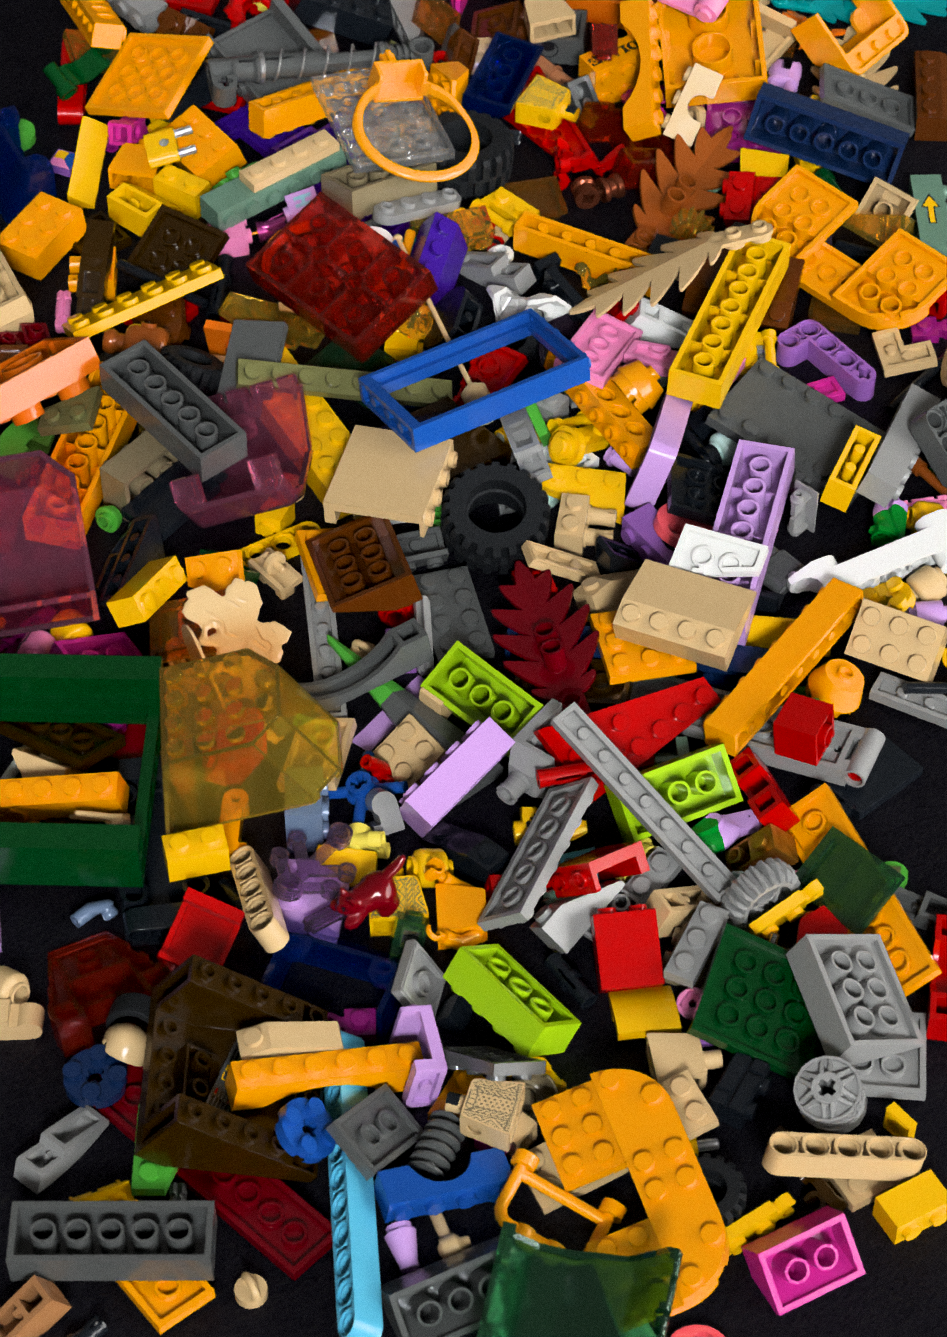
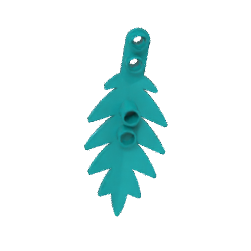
M770 0L777 8L813 14L818 13L822 19L833 24L836 23L837 19L851 24L850 15L857 9L852 0ZM891 0L903 19L915 24L926 25L927 20L921 13L941 17L947 16V11L945 10L947 8V0Z

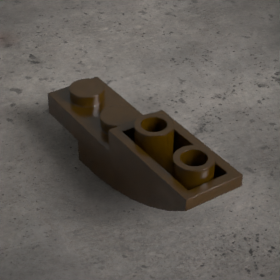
M88 219L79 267L76 314L82 313L84 315L91 312L93 306L106 302L108 277L111 275L115 221Z

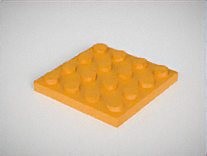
M130 32L121 46V50L116 54L86 104V111L89 115L169 120L214 44L209 36Z

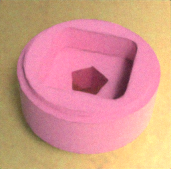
M686 988L677 997L676 1005L678 1011L687 1020H692L702 991L699 988Z

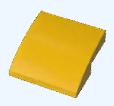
M670 985L608 992L612 1022L615 1023L618 1041L646 1038V1033H681V1021Z

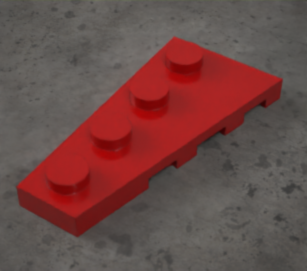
M504 346L472 359L468 375L472 382L486 384L491 394L510 386L528 363L527 356ZM464 377L460 382L461 388L458 394L452 399L459 406L464 405L461 398V393L467 386Z

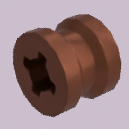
M617 172L610 174L609 178L600 177L596 179L597 189L601 195L600 200L603 203L610 202L613 197L618 199L625 196V185Z
M581 176L572 182L571 192L579 208L589 209L599 203L601 195L594 178Z

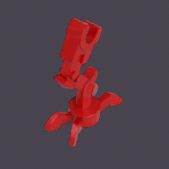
M558 135L556 137V144L559 147L554 159L556 171L552 175L553 177L560 178L558 188L560 191H563L571 181L567 175L571 167L588 166L593 169L596 175L603 177V173L611 169L615 171L629 164L633 157L630 151L627 152L623 143L616 146L602 161L592 158L594 156L592 150H587L580 156L571 157L573 152L568 150L569 143Z

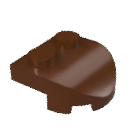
M182 297L132 318V324H141V321H145V323H157V326L167 329L170 333V345H181L185 339L189 340L191 328L186 323L185 300Z

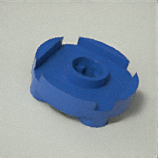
M295 1098L279 1110L277 1114L279 1115V1121L275 1124V1132L279 1143L290 1156L294 1157L297 1154L305 1159L302 1162L314 1164L320 1162L333 1152L337 1143L325 1129L333 1122V1119L325 1110V1105L319 1098ZM306 1126L310 1133H304L302 1127Z

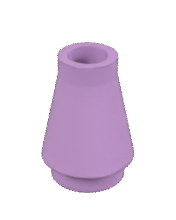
M408 1220L397 1221L388 1225L385 1228L386 1235L384 1239L399 1265L400 1272L406 1274L418 1270L420 1265L418 1261L416 1228L412 1227L411 1222Z

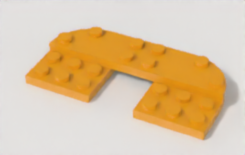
M798 164L781 178L756 204L751 216V223L756 220H765L771 223L774 230L772 238L791 243L790 257L805 260L800 288L863 327L874 330H886L895 327L903 329L912 326L929 315V307L947 290V257L901 228L863 265L826 243L825 241L858 209V201Z
M605 1069L591 1073L592 1080L534 1103L531 1106L565 1191H572L628 1168L646 1210L647 1219L586 1244L620 1331L624 1336L686 1311L706 1299L718 1286V1279L725 1265H728L730 1247L728 1233L722 1216L669 1094L658 1082L643 1073L629 1069Z

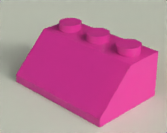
M825 1206L741 1247L753 1280L778 1316L866 1274L845 1213L829 1206Z

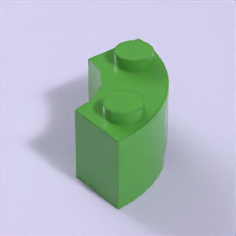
M39 419L20 426H15L12 422L0 435V472L10 477L26 478L34 462L42 455L49 454L55 435L40 436L37 430Z

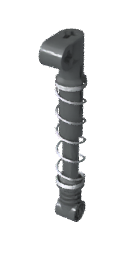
M419 36L413 38L410 43H401L400 45L397 43L394 46L386 41H378L374 43V49L355 51L354 44L352 43L351 49L348 52L332 53L329 45L327 53L323 54L321 50L307 51L306 47L303 51L284 53L281 49L280 53L263 54L262 51L253 52L249 56L206 59V77L212 102L218 107L229 108L237 102L238 82L253 81L256 84H264L268 80L273 84L277 79L292 78V80L298 81L301 77L315 76L320 80L324 77L326 71L335 70L339 76L344 78L350 69H360L367 76L371 72L374 61H380L379 54L385 53V50H390L391 53H394L396 60L422 59L428 71L430 70V64H433L434 43L427 37ZM362 68H370V71L365 73ZM338 70H347V71H346V73H345L344 75H341Z

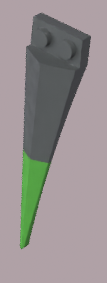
M327 635L328 644L348 667L353 666L362 659L338 640ZM393 680L369 691L370 695L395 727L410 713L446 750L457 740L461 744L463 743L461 738L466 734ZM497 763L456 805L461 804L502 776L503 766Z

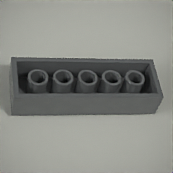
M145 339L99 364L102 389L202 483L248 456L246 432Z
M12 1201L6 1264L10 1280L28 1281L33 1275L49 1281H214L217 1237L215 1201Z

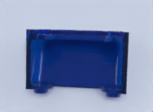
M14 105L0 109V213L8 225L40 191L57 198L54 169L48 158L40 154H32L25 157L24 151L21 148L18 127L20 115Z

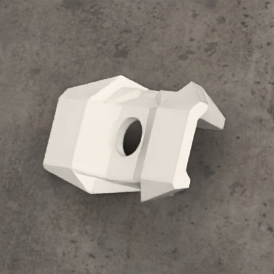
M489 285L486 289L493 301L496 322L530 308L549 322L568 314L572 308L571 305L556 295L538 293L530 297H521L509 288L498 285Z

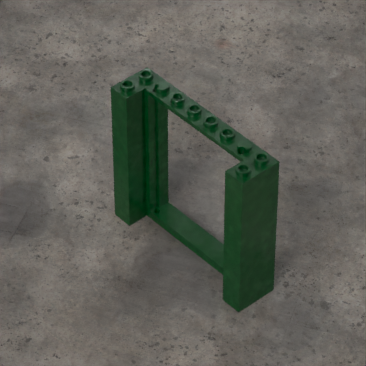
M0 653V721L146 724L134 825L0 822V884L143 887L167 701L162 656Z

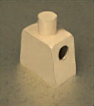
M524 0V22L530 44L576 34V14L564 0Z
M646 1033L645 1052L650 1075L658 1083L688 1069L699 1089L703 1090L706 1087L707 1070L723 1068L721 1049L703 1051L701 1041L697 1037L688 1033Z

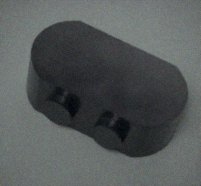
M463 286L449 291L435 306L451 340L477 330L484 308L483 304ZM433 315L424 340V345L428 349L446 343Z

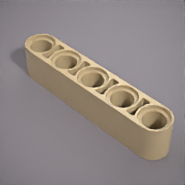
M242 846L231 855L230 867L247 925L267 953H275L280 951L289 941V933L269 869L252 846Z
M781 1131L772 1134L762 1158V1165L767 1172L776 1176L908 1181L919 1175L927 1156V1148L920 1140L911 1137Z

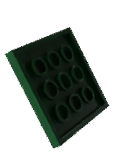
M726 923L722 929L687 1033L730 1053L739 1052L751 1056L752 1059L756 1058L766 1062L771 1066V1071L795 1081V1077L801 1067L813 1058H816L821 1042L786 957V953L789 950Z

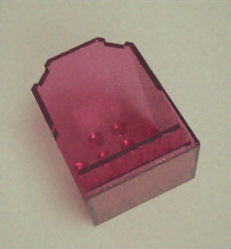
M41 450L0 456V637L100 620L75 474Z

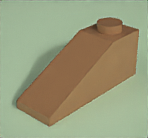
M33 1275L0 1308V1337H39L47 1332L72 1306L54 1282Z

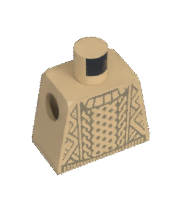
M475 1078L471 1080L467 1095L448 1092L444 1110L460 1114V1132L463 1135L509 1152L525 1104V1083Z

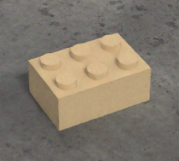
M863 598L844 654L923 682H933L947 644V627Z

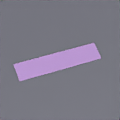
M418 675L404 689L419 699L420 685L425 678ZM382 710L353 738L352 743L365 751H371L395 726Z

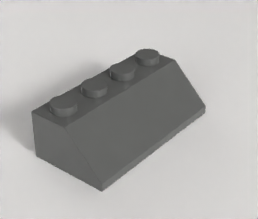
M500 1236L381 1285L382 1304L387 1319L397 1337H460L532 1306L512 1243Z

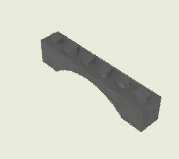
M412 618L388 630L381 641L365 657L341 673L309 683L282 682L258 694L259 705L264 707L265 722L275 736L278 737L433 660L428 634L416 619Z

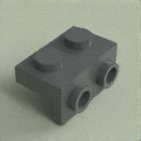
M440 526L428 528L424 538L420 537V530L396 535L412 572L416 570V567L427 565V568L442 566L448 559L449 550L448 548L445 549Z

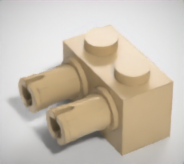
M562 493L554 534V548L583 557L584 548L586 546H596V539L599 535L613 540L614 530H600L589 527L590 525H600L615 528L617 509L592 507L589 495Z

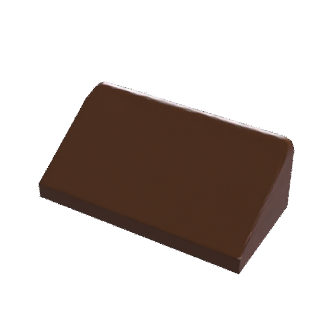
M459 27L449 38L443 62L459 61L469 69V75H471L480 40Z

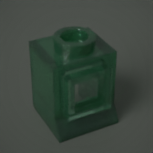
M415 910L397 911L388 945L389 955L401 958L407 940L416 939L423 948L427 935L425 927L429 924L428 918Z

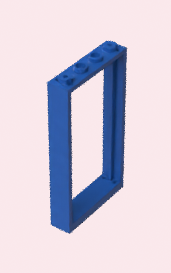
M530 308L358 378L361 401L417 453L591 380V360L585 352L583 353L557 328H554L544 317H541ZM531 335L563 362L561 365L421 423L389 394Z

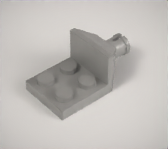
M554 698L512 738L515 744L510 750L508 778L496 788L498 797L508 805H514L523 793L531 797L544 799L548 789L554 787L549 786L539 789L537 785L536 769L555 767V758L549 755L548 751L533 733L536 730L551 726L552 719L562 712V703Z

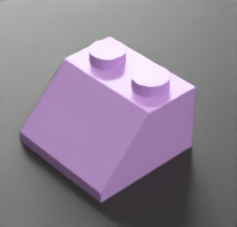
M287 859L278 901L288 932L339 938L344 914L331 910L329 906L330 902L338 898L341 893L340 887L349 890V884L318 862Z

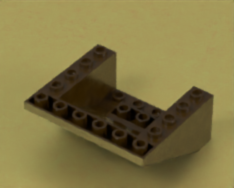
M191 955L154 986L151 991L134 1155L166 1167L311 1182L317 1178L318 1163L307 1164L302 1162L305 1159L297 1154L294 1157L290 1156L277 1139L275 1124L279 1121V1115H277L279 1110L295 1098L311 1099L316 1097L322 1101L323 1087L290 1095L263 1108L231 1111L230 1108V1111L226 1112L205 1102L237 1039L236 1031L264 1022L328 1021V1011L197 955ZM306 1126L302 1127L304 1133H310Z

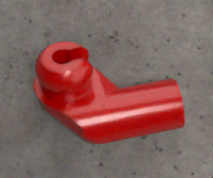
M369 754L361 758L360 766L370 771L371 775L376 777L379 783L395 782L392 778L391 768L386 761Z

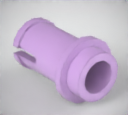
M612 446L604 454L603 460L606 461L607 466H614L627 473L630 477L637 473L639 468L631 469Z

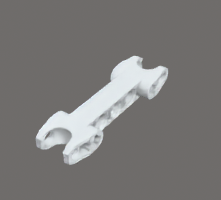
M940 509L921 517L914 526L917 531L916 533L840 564L837 563L832 555L811 561L787 579L789 591L791 593L805 591L818 593L820 588L825 587L832 578L864 590L887 582L895 576L901 577V579L908 577L925 565H930L931 567L937 565L943 573H947V509Z

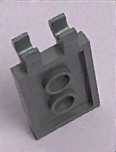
M234 319L217 392L221 398L219 408L224 410V413L228 416H236L239 399L247 400L245 411L250 412V418H261L264 401H272L274 392L236 388V361L240 358L281 363L289 328L286 322Z

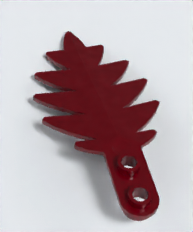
M516 561L514 573L516 585H500L499 589L503 596L518 610L493 609L491 613L500 623L520 635L495 634L493 635V640L504 649L528 661H504V668L524 681L542 688L531 690L535 698L545 702H549L554 698L562 703V711L575 701L586 714L592 713L584 693L588 691L595 680L596 671L591 669L586 674L585 672L597 648L600 637L599 631L595 630L576 646L586 625L590 606L585 604L565 620L574 593L573 584H568L549 600L552 586L551 571L548 569L535 579L531 571L521 561Z

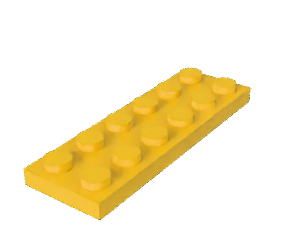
M204 259L197 260L189 265L190 268L182 272L180 270L172 271L166 274V279L157 283L156 281L147 282L140 286L141 290L131 293V291L124 292L116 297V301L109 304L107 302L99 303L91 308V312L84 315L82 313L74 314L67 318L68 322L61 325L68 337H91L223 279L224 275L221 268L213 263L204 261Z

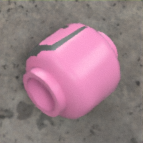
M31 630L22 638L17 646L16 654H49L56 640L46 631Z

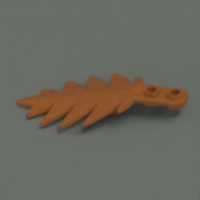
M731 125L720 130L712 138L704 127H700L696 136L694 154L681 135L677 134L674 141L675 169L660 148L656 150L655 170L658 188L644 169L641 170L639 186L643 211L637 204H634L632 212L638 228L624 245L647 252L657 234L682 240L683 235L677 234L678 232L690 231L714 223V217L695 212L719 207L721 202L726 201L725 195L709 192V190L721 188L723 179L729 177V172L717 169L731 163L740 155L739 151L727 148L733 132Z

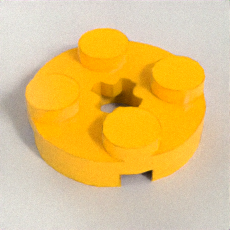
M898 576L892 577L887 582H883L873 588L869 587L863 590V598L903 612L909 606L912 609L915 606L916 598L913 591Z

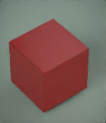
M791 692L773 723L775 754L817 766L835 735L833 704Z

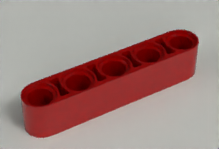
M84 36L62 38L60 66L76 61L89 50V43ZM88 83L76 86L78 91L66 101H62L58 96L57 117L59 125H81L82 116H85Z

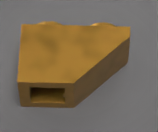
M771 823L725 851L726 864L730 872H745L750 865L754 866L759 860L764 862L770 857L772 859L779 857L782 861L784 860L787 864H790V866L799 862L795 838Z

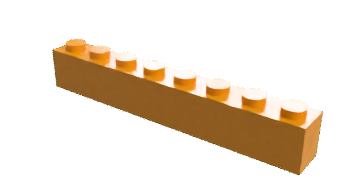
M832 578L825 587H821L815 599L810 604L804 606L799 617L794 622L788 624L782 636L772 642L769 650L762 658L756 660L750 672L739 679L734 690L729 695L727 694L723 697L720 705L713 713H709L703 722L705 744L724 743L727 754L736 757L789 697L790 693L796 689L853 624L863 601V590L836 578Z

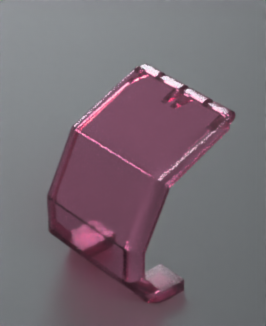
M295 374L276 378L279 389H275L273 381L268 380L250 385L251 396L247 387L225 392L228 403H225L222 394L208 397L246 432L248 456L223 470L224 473L228 474V478L223 483H220L221 492L211 501L206 500L198 473L169 482L176 506L198 527L207 528L288 507L305 494L313 457V448L303 385L298 383Z

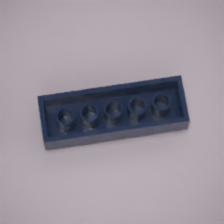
M764 82L758 92L743 139L868 184L872 183L875 176L892 184L910 133Z

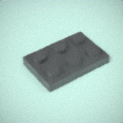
M489 1045L442 1047L448 1069L466 1070V1074L475 1076L486 1075V1079L490 1081H506V1076H512L513 1079L531 1080L532 1075L545 1074L546 1061Z
M386 1083L325 1128L367 1181L377 1174V1171H381L417 1143L421 1133L424 1131Z

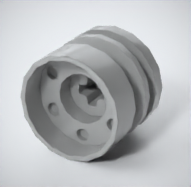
M825 1055L813 1058L801 1067L795 1077L793 1093L798 1109L809 1127L818 1133L847 1134L859 1126L866 1115L868 1100L861 1078L851 1063L840 1057ZM825 1088L828 1090L834 1089L835 1093L832 1096L828 1093L824 1095L823 1090Z

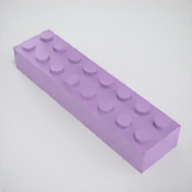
M739 439L712 531L766 545L769 552L759 577L709 578L757 592L737 644L746 646L794 474L795 448Z

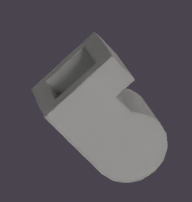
M383 788L370 790L366 795L365 805L374 817V821L367 823L372 831H384L385 835L404 830V822L395 795Z

